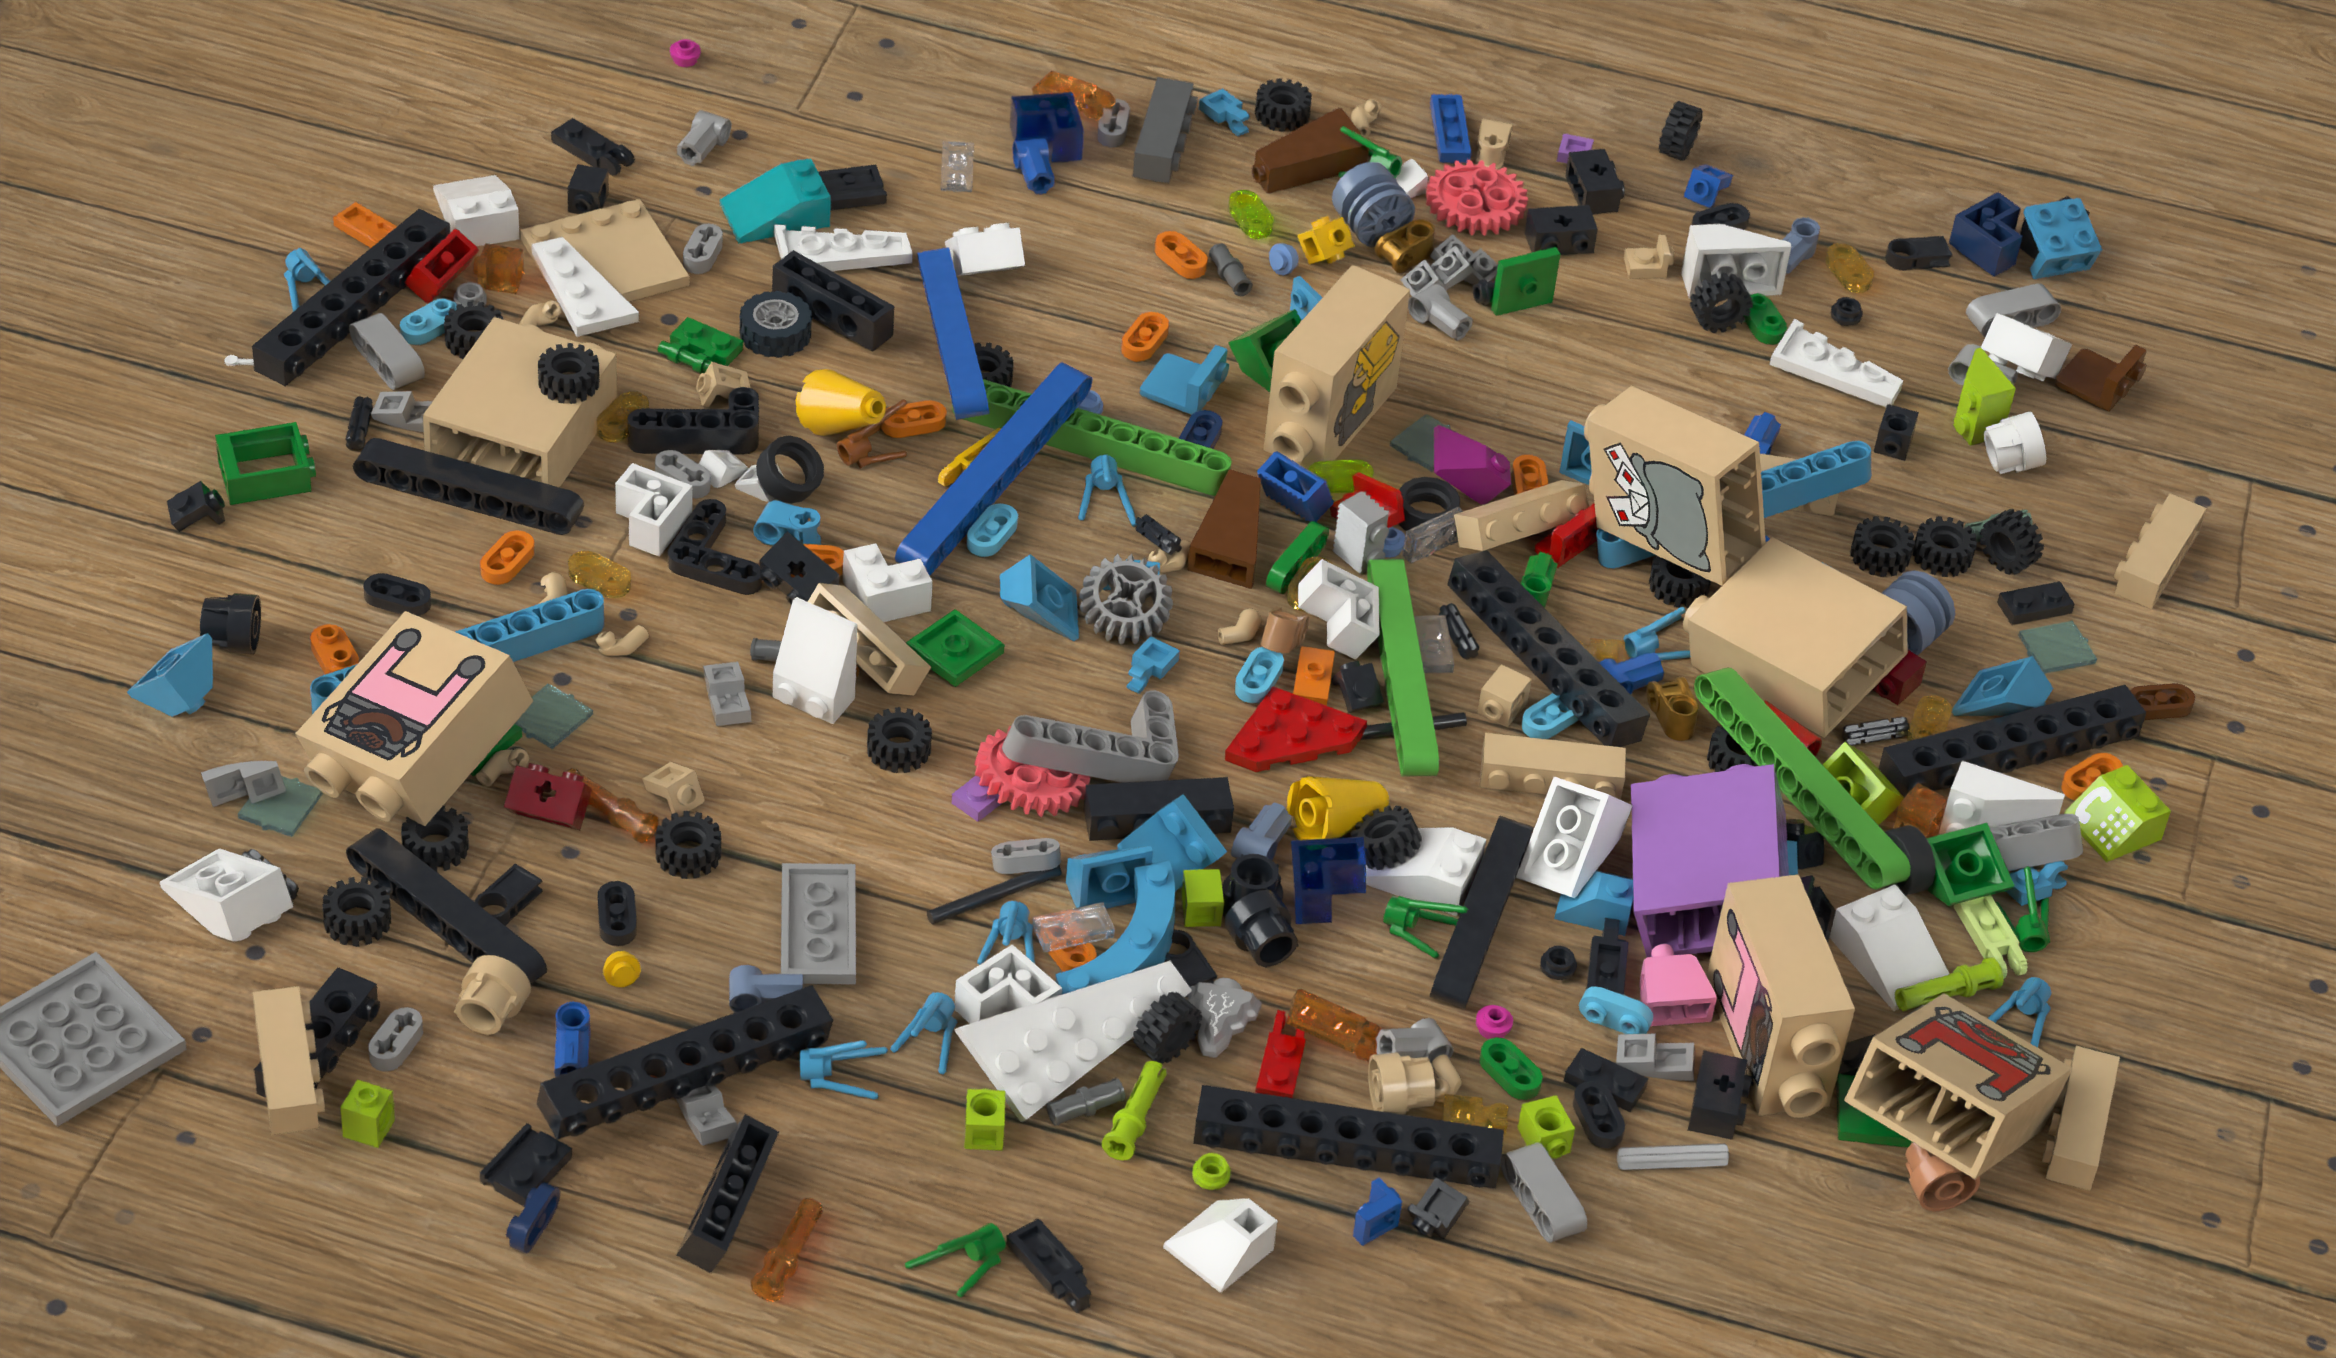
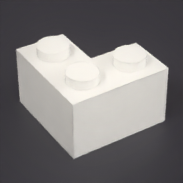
M1996 313L1981 348L1990 352L1989 357L1991 360L2004 366L2010 361L2018 365L2017 372L2044 381L2045 377L2056 379L2072 344L2008 316Z
M632 463L615 483L616 513L629 518V545L660 557L692 513V485Z
M876 543L844 551L843 582L845 586L883 622L931 611L932 580L921 559L888 566Z
M1321 559L1298 584V608L1327 621V646L1356 660L1379 636V587Z
M1012 944L956 980L955 1011L969 1023H974L1062 995V987Z

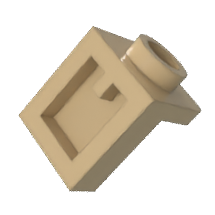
M1666 235L1658 236L1656 248H1625L1624 261L1629 279L1666 278L1668 265H1673L1674 250L1672 246H1668Z
M711 362L706 372L699 376L696 390L699 393L701 405L709 407L716 395L729 399V394L732 390L738 387H751L746 371Z
M670 762L643 778L646 791L667 798L672 814L678 813L679 817L683 815V811H691L704 802V796L695 770Z

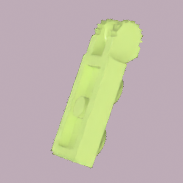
M1991 895L1953 906L1983 958L1993 957L1998 961L2003 972V979L2006 978L2008 973L2005 960L2002 957L2007 954L2009 966L2013 969L2015 975L2026 974L2028 963L2019 947L2020 942Z

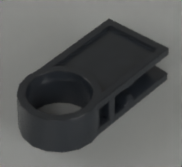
M1944 236L1898 238L1889 243L1885 260L1892 268L1904 271L1950 267L1949 259L1952 257V253ZM1896 252L1905 253L1909 256H1900Z
M514 864L484 892L479 894L475 902L482 908L490 905L503 907L504 911L492 916L506 926L543 892V889L538 886L542 883V879L521 866Z
M1174 929L1172 943L1181 944L1188 950L1182 954L1167 952L1165 962H1172L1189 987L1195 986L1199 982L1213 984L1217 974L1197 947L1193 938L1185 931Z

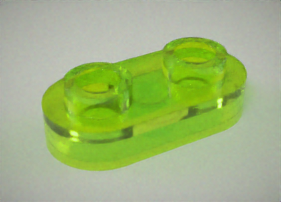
M1238 190L1230 195L1228 211L1245 235L1259 240L1272 234L1274 217L1256 193L1249 190Z
M1362 460L1318 461L1311 464L1308 468L1309 471L1327 481L1326 484L1331 493L1355 492L1352 476L1358 472L1371 478L1374 475L1373 467Z

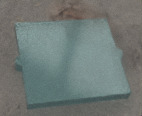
M1425 414L1392 439L1390 446L1407 456L1409 461H1415L1433 472L1434 428L1437 425H1441L1450 429L1451 426L1444 425L1428 414Z
M2073 621L2019 631L2018 636L2028 650L2027 656L2034 657L2044 674L2096 664L2097 658L2087 644L2088 638L2082 636Z
M548 683L532 696L534 702L515 724L522 728V732L526 733L527 738H534L553 749L593 715V710L574 699L573 694L567 695Z
M282 776L286 792L253 804L249 798L239 811L238 819L261 826L262 830L270 829L293 837L319 801L323 792L318 788L299 782L298 778L289 779Z

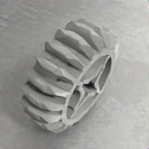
M1117 554L1114 557L1113 563L1104 558L1101 561L1100 567L1094 565L1091 568L1090 576L1086 575L1083 580L1084 587L1080 590L1079 597L1082 600L1080 605L1081 612L1087 613L1085 616L1086 624L1095 623L1093 629L1095 634L1105 631L1107 641L1112 639L1113 636L1119 637L1120 645L1125 642V638H1130L1135 645L1139 641V635L1147 640L1152 636V631L1159 633L1162 630L1163 623L1169 620V611L1172 609L1173 600L1170 598L1172 588L1166 585V574L1157 575L1159 571L1157 564L1148 568L1146 567V558H1143L1138 563L1134 562V557L1130 554L1127 561H1122L1121 557ZM1109 585L1111 595L1108 596L1106 601L1101 602L1099 593L1104 587ZM1151 596L1154 605L1144 614L1142 604L1146 598Z

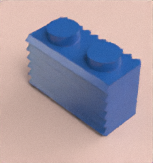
M1278 451L1274 452L1257 470L1266 497L1270 496L1271 500L1275 499L1276 503L1280 502L1281 506L1285 505L1286 509L1290 508L1291 512L1295 511L1296 515L1299 514L1306 521L1317 522L1333 505V496L1329 492L1330 489L1326 484V480Z

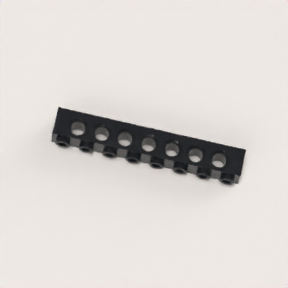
M422 209L415 211L252 345L254 371L285 387L296 377L301 376L308 367L318 359H321L338 342L346 338L350 333V324L368 318L380 307L385 306L399 291L407 287L405 281L413 268L450 234V223Z
M1487 550L1455 558L1447 585L1552 693L1560 696L1559 700L1569 710H1572L1573 714L1604 746L1623 747L1642 741L1650 713Z
M2121 685L1884 747L1878 769L1905 799L1918 797L1932 791L1951 788L1962 761L1998 773H2008L2015 769L2042 764L2045 761L2056 758L2069 757L2086 750L2099 749L2105 745L2132 740L2140 735L2146 711L2128 687Z
M813 985L541 1082L537 1106L557 1140L567 1136H579L591 1127L602 1123H614L624 1115L638 1110L647 1111L659 1102L673 1097L676 1099L682 1098L692 1090L703 1087L706 1084L708 1086H715L727 1077L738 1073H750L760 1065L774 1060L783 1061L800 1050L818 1048L828 1041L834 1019Z
M1202 1085L1193 1144L1211 1148L1244 1151L1251 1154L1258 1153L1278 1156L1285 1159L1318 1162L1324 1165L1358 1168L1365 1171L1392 1173L1399 1176H1412L1432 1180L1438 1178L1442 1182L1496 1189L1501 1164L1504 1130Z

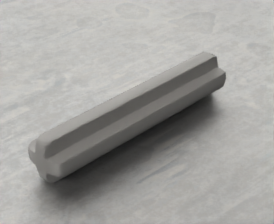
M1724 1143L1621 1147L1617 1152V1163L1621 1170L1726 1166L1729 1161L1728 1146Z

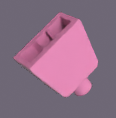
M1660 944L1654 947L1651 951L1652 957L1644 959L1639 984L1640 1000L1651 1009L1654 1016L1651 1026L1711 1022L1717 996L1696 956L1692 954L1674 955L1672 946L1668 944Z

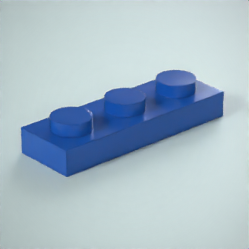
M1431 95L1430 107L1439 162L1455 163V161H1458L1460 163H1467L1468 159L1471 160V147L1462 95Z

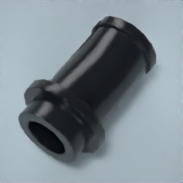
M1484 279L1473 286V296L1477 303L1487 305L1493 300L1495 281L1488 282Z

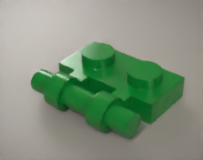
M687 317L670 334V343L664 340L660 342L658 352L666 355L669 361L676 364L682 362L691 366L693 371L702 374L706 372L711 362L729 366L743 351V340Z

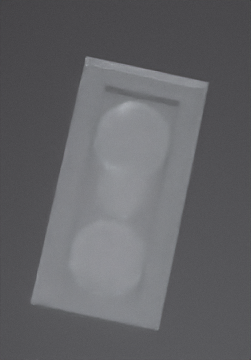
M943 141L941 191L972 192L974 143Z
M1456 507L1406 531L1403 557L1410 563H1413L1424 557H1429L1434 552L1449 545L1458 543L1454 514L1463 512L1460 507Z

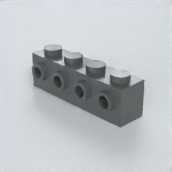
M1157 77L1134 154L1133 177L1170 183L1172 172L1179 171L1181 153L1178 152L1184 153L1187 134L1184 133H1190L1192 115H1195L1198 97L1193 96L1194 83Z

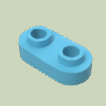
M437 299L401 320L400 334L412 345H422L445 333L444 318L446 315H449L448 311L450 309L456 310L457 304L447 299Z
M1007 504L989 506L967 532L968 550L981 557L996 554L1017 529V511Z
M1264 647L1253 650L1236 677L1235 694L1237 697L1247 703L1262 702L1283 672V655Z
M1552 693L1525 710L1522 730L1530 738L1549 739L1579 719L1573 714L1572 710H1569L1559 700L1560 696Z
M1601 987L1588 988L1579 1002V1010L1588 1021L1624 1034H1646L1654 1019L1651 1009L1643 1002Z

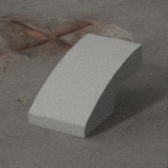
M412 391L380 392L371 415L374 420L393 427L424 432L423 414L433 401H415Z
M731 662L703 666L707 692L716 726L751 722V708L745 694L744 677L739 663Z
M276 761L241 762L201 772L213 807L246 795L249 796L253 804L286 792Z
M1619 1034L1616 1064L1642 1076L1666 1080L1694 1081L1695 1046L1694 1043H1657L1656 1034Z
M706 1084L703 1087L692 1090L688 1095L676 1099L689 1127L702 1146L729 1138L737 1126L736 1120L725 1109L722 1093L716 1086H708Z

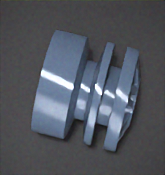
M1367 162L1357 165L1346 172L1333 190L1332 203L1335 210L1343 217L1344 222L1349 224L1350 229L1355 233L1359 241L1366 246L1375 247L1383 235L1399 229L1414 219L1415 206L1413 200L1398 185L1397 180L1390 171L1380 163Z
M1915 570L1904 572L1882 592L1887 597L1907 606L1908 650L1916 655L1924 651L1953 624L1956 613L1954 602L1948 590L1936 578L1925 572Z

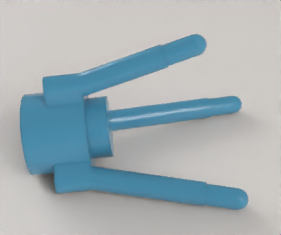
M302 248L290 252L285 260L288 271L284 273V277L288 282L293 312L300 307L295 284L296 280L309 282L316 276L324 285L330 282L318 265L315 264L310 254Z
M1106 454L1096 457L1091 463V474L1085 477L1086 486L1080 506L1079 520L1085 519L1093 486H1097L1101 490H1109L1116 486L1131 525L1133 527L1137 526L1135 523V513L1123 485V477L1118 474L1116 460Z
M1680 607L1652 624L1626 634L1623 642L1628 656L1634 658L1646 653L1655 652V649L1659 648V639L1656 632L1680 620L1681 615L1685 613L1686 609ZM1689 650L1656 653L1661 660L1691 657Z
M1009 901L1002 905L999 919L993 921L992 930L977 960L979 965L986 961L1000 933L1003 936L1002 943L1004 946H1008L1010 940L1023 936L1026 957L1035 964L1032 940L1034 926L1028 922L1030 913L1025 904L1018 901Z
M2038 977L2028 978L2019 991H2014L2011 997L1987 1019L1995 1023L2014 1005L2024 1014L2032 1015L2036 1013L2038 1016L2030 1044L2038 1048L2045 1018L2051 1010V1007L2046 1003L2051 996L2050 986Z
M931 993L922 1009L917 1011L914 1019L891 1046V1051L897 1052L911 1035L916 1037L923 1028L931 1032L944 1029L938 1071L940 1074H945L952 1033L957 1024V1020L952 1017L955 1010L953 1000L943 993Z
M864 1040L824 1048L800 1050L801 1080H810L811 1088H825L859 1097L877 1099L878 1094L876 1092L824 1080V1076H832V1061L886 1054L888 1050L886 1047L860 1049L867 1046V1042Z

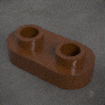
M2177 683L2137 686L2130 690L2146 711L2144 720L2185 717L2191 713L2195 702L2193 691L2187 686Z

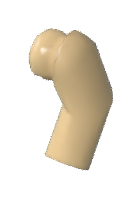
M1369 99L1366 104L1359 105L1351 114L1352 122L1364 138L1369 136L1371 132L1369 123L1374 121L1378 117L1377 114L1381 111V105L1375 99Z
M555 301L532 305L526 311L519 325L530 324L537 327L552 324L558 319L561 307Z
M1181 540V551H1175L1173 555H1166L1165 551L1159 549L1158 553L1154 550L1149 554L1148 561L1160 562V574L1181 570L1188 560L1191 543Z
M551 572L541 579V586H546L544 592L547 593V596L538 604L567 595L566 582L560 574Z
M1245 609L1240 613L1235 626L1219 628L1218 639L1220 644L1226 645L1252 640L1261 625L1259 612L1255 609Z
M638 625L623 638L615 639L613 632L605 631L598 635L596 642L600 646L598 650L605 656L630 655L649 638V634L644 627Z
M521 748L496 752L477 773L478 781L482 785L489 787L500 775L514 773L516 765L526 767L529 762L528 753Z
M1443 1054L1437 1056L1432 1061V1066L1439 1077L1435 1083V1101L1439 1103L1451 1101L1462 1084L1461 1078L1447 1055Z

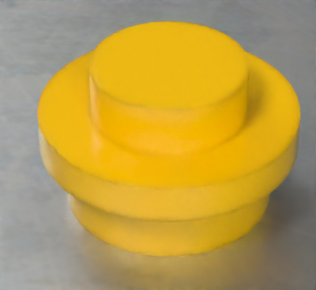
M617 951L609 955L603 967L605 980L614 987L631 985L638 979L641 973L638 959L626 951Z

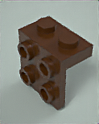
M2135 345L2118 364L2089 349H2081L2057 375L2055 385L2110 412L2119 400L2128 394L2135 382L2140 381L2147 367V364L2143 363L2147 350Z

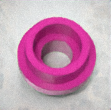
M681 39L670 47V56L673 58L674 63L681 67L695 65L701 55L700 46L689 39Z
M1489 1005L1478 1011L1476 1026L1480 1034L1487 1039L1504 1038L1512 1029L1513 1017L1507 1009L1497 1005Z

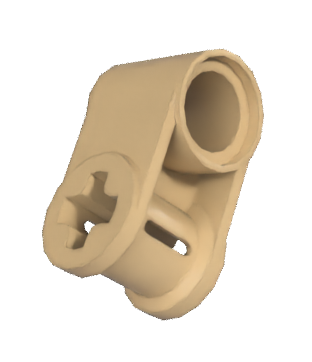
M1482 119L1477 145L1479 148L1476 165H1478L1480 160H1483L1484 166L1489 167L1492 163H1496L1495 169L1500 170L1503 168L1513 124Z

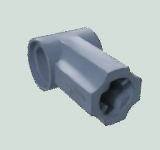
M1804 217L1796 219L1792 224L1791 231L1783 238V241L1790 242L1791 244L1786 273L1789 274L1802 260L1810 259L1814 256L1820 233V226L1815 220Z
M1275 802L1272 805H1265L1250 827H1242L1238 832L1231 849V856L1238 859L1241 854H1259L1273 860L1278 843L1292 823V816L1286 811L1285 806Z
M751 965L738 966L729 975L730 1009L735 1013L802 989L803 975L762 974L757 967Z

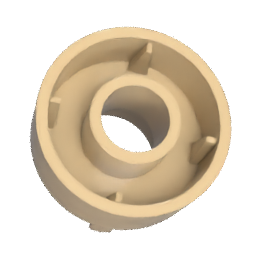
M481 956L473 962L462 981V992L459 995V1002L454 1013L457 1014L465 1026L475 1032L486 1034V1036L497 1033L507 1018L514 1017L519 1013L531 992L530 981L526 974L514 963L498 956Z
M1398 1053L1371 1055L1368 1078L1371 1102L1375 1111L1406 1115V1112L1411 1108L1434 1105L1435 1079L1428 1057H1400Z

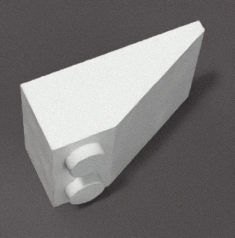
M496 175L433 185V191L446 222L450 223V233L454 229L459 230L477 247L519 239L518 207L511 190Z
M1723 224L1690 225L1681 271L1688 297L1690 298L1691 294H1696L1694 291L1696 286L1703 287L1701 281L1704 279L1708 282L1711 281V276L1714 274L1720 278L1721 273H1727L1728 276L1732 273L1737 278L1740 277L1749 294L1781 295L1791 251L1790 242Z
M796 597L791 605L773 671V698L809 713L813 717L834 724L855 699L857 623Z
M1962 761L1950 790L1938 835L1983 823H1988L1989 828L2059 815L2065 794Z
M1554 777L1516 878L1576 898L1620 840L1633 805L1609 794Z
M1453 827L1418 828L1422 837V841L1419 842L1421 846L1419 850L1413 849L1415 854L1411 858L1408 856L1404 857L1406 862L1400 865L1399 861L1394 863L1395 867L1390 869L1385 865L1383 870H1377L1376 866L1373 869H1369L1367 865L1362 864L1356 876V881L1397 896L1413 900L1462 906L1469 894L1484 856L1486 839ZM1445 912L1454 916L1458 915L1456 912Z
M223 849L215 850L159 882L162 890L213 935L233 942L246 939L251 935V931L263 924L277 921L282 913L293 907L279 867Z
M1896 885L1836 909L1829 938L1893 1011L1899 1009L1894 995L1896 989L1949 974L1917 908Z

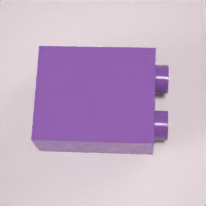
M1741 764L1733 766L1726 771L1692 776L1669 774L1659 777L1655 781L1631 784V805H1633L1634 914L1646 957H1652V949L1660 944L1672 946L1674 955L1711 952L1728 883L1789 876L1786 812L1774 764L1756 767Z

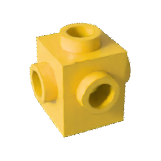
M1329 215L1319 218L1311 222L1312 229L1297 235L1309 264L1326 260L1328 264L1345 257L1343 251L1354 247L1351 231L1345 224L1343 217L1330 220Z

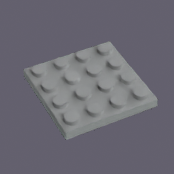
M97 952L0 1007V1068L57 1127L186 1050L185 1039Z

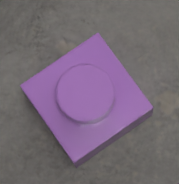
M1564 133L1558 151L1557 162L1567 163L1569 152L1592 150L1594 140Z
M975 776L952 793V804L979 822L1001 804L998 803L999 795H988L989 786H980L981 778Z

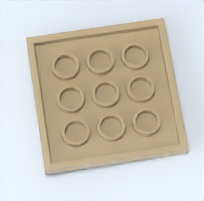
M640 199L520 229L521 241L542 275L543 273L532 254V244L563 237L628 302L689 286V274Z

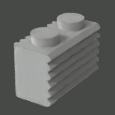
M1359 492L1341 502L1338 506L1340 509L1338 510L1339 514L1336 521L1338 523L1335 530V544L1333 545L1335 548L1332 551L1358 573L1363 574L1367 572L1369 559H1385L1383 549L1385 539L1389 533L1387 528L1389 511L1384 510V507H1379V503H1375V499H1370L1366 492Z

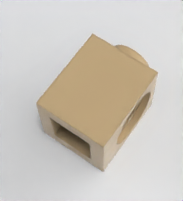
M1501 664L1481 688L1477 713L1509 727L1528 703L1532 679Z

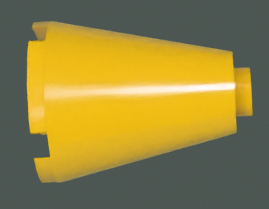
M830 369L815 370L807 375L802 381L806 382L802 392H797L796 413L800 423L804 428H808L813 434L819 436H828L876 424L882 420L886 411V402L880 392Z
M1306 776L1290 786L1287 796V812L1294 817L1297 828L1292 830L1298 840L1309 848L1322 847L1352 832V830H1356V823H1363L1362 818L1365 815L1371 817L1374 815V810L1379 809L1380 812H1383L1384 807L1389 805V795L1386 789L1379 782Z

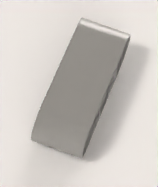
M2039 283L1978 297L1968 305L1966 315L1982 336L1986 337L1996 313L2008 316L2035 328L2050 324L2056 320L2061 313V306L2048 289Z
M383 313L350 324V336L355 347L390 389L395 390L425 377L424 366L419 355Z
M2059 814L1990 828L2008 871L2023 869L2026 866L2033 867L2069 860L2083 853L2079 817L2073 814Z
M1537 1142L1501 1155V1169L1506 1181L1547 1242L1550 1243L1587 1229V1217L1583 1206L1542 1144Z

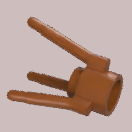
M903 399L887 409L880 422L862 427L858 431L849 434L847 438L838 441L837 451L842 461L848 466L857 463L859 468H863L872 463L906 457V451L868 456V453L872 451L868 438L881 430V423L903 408L907 401Z

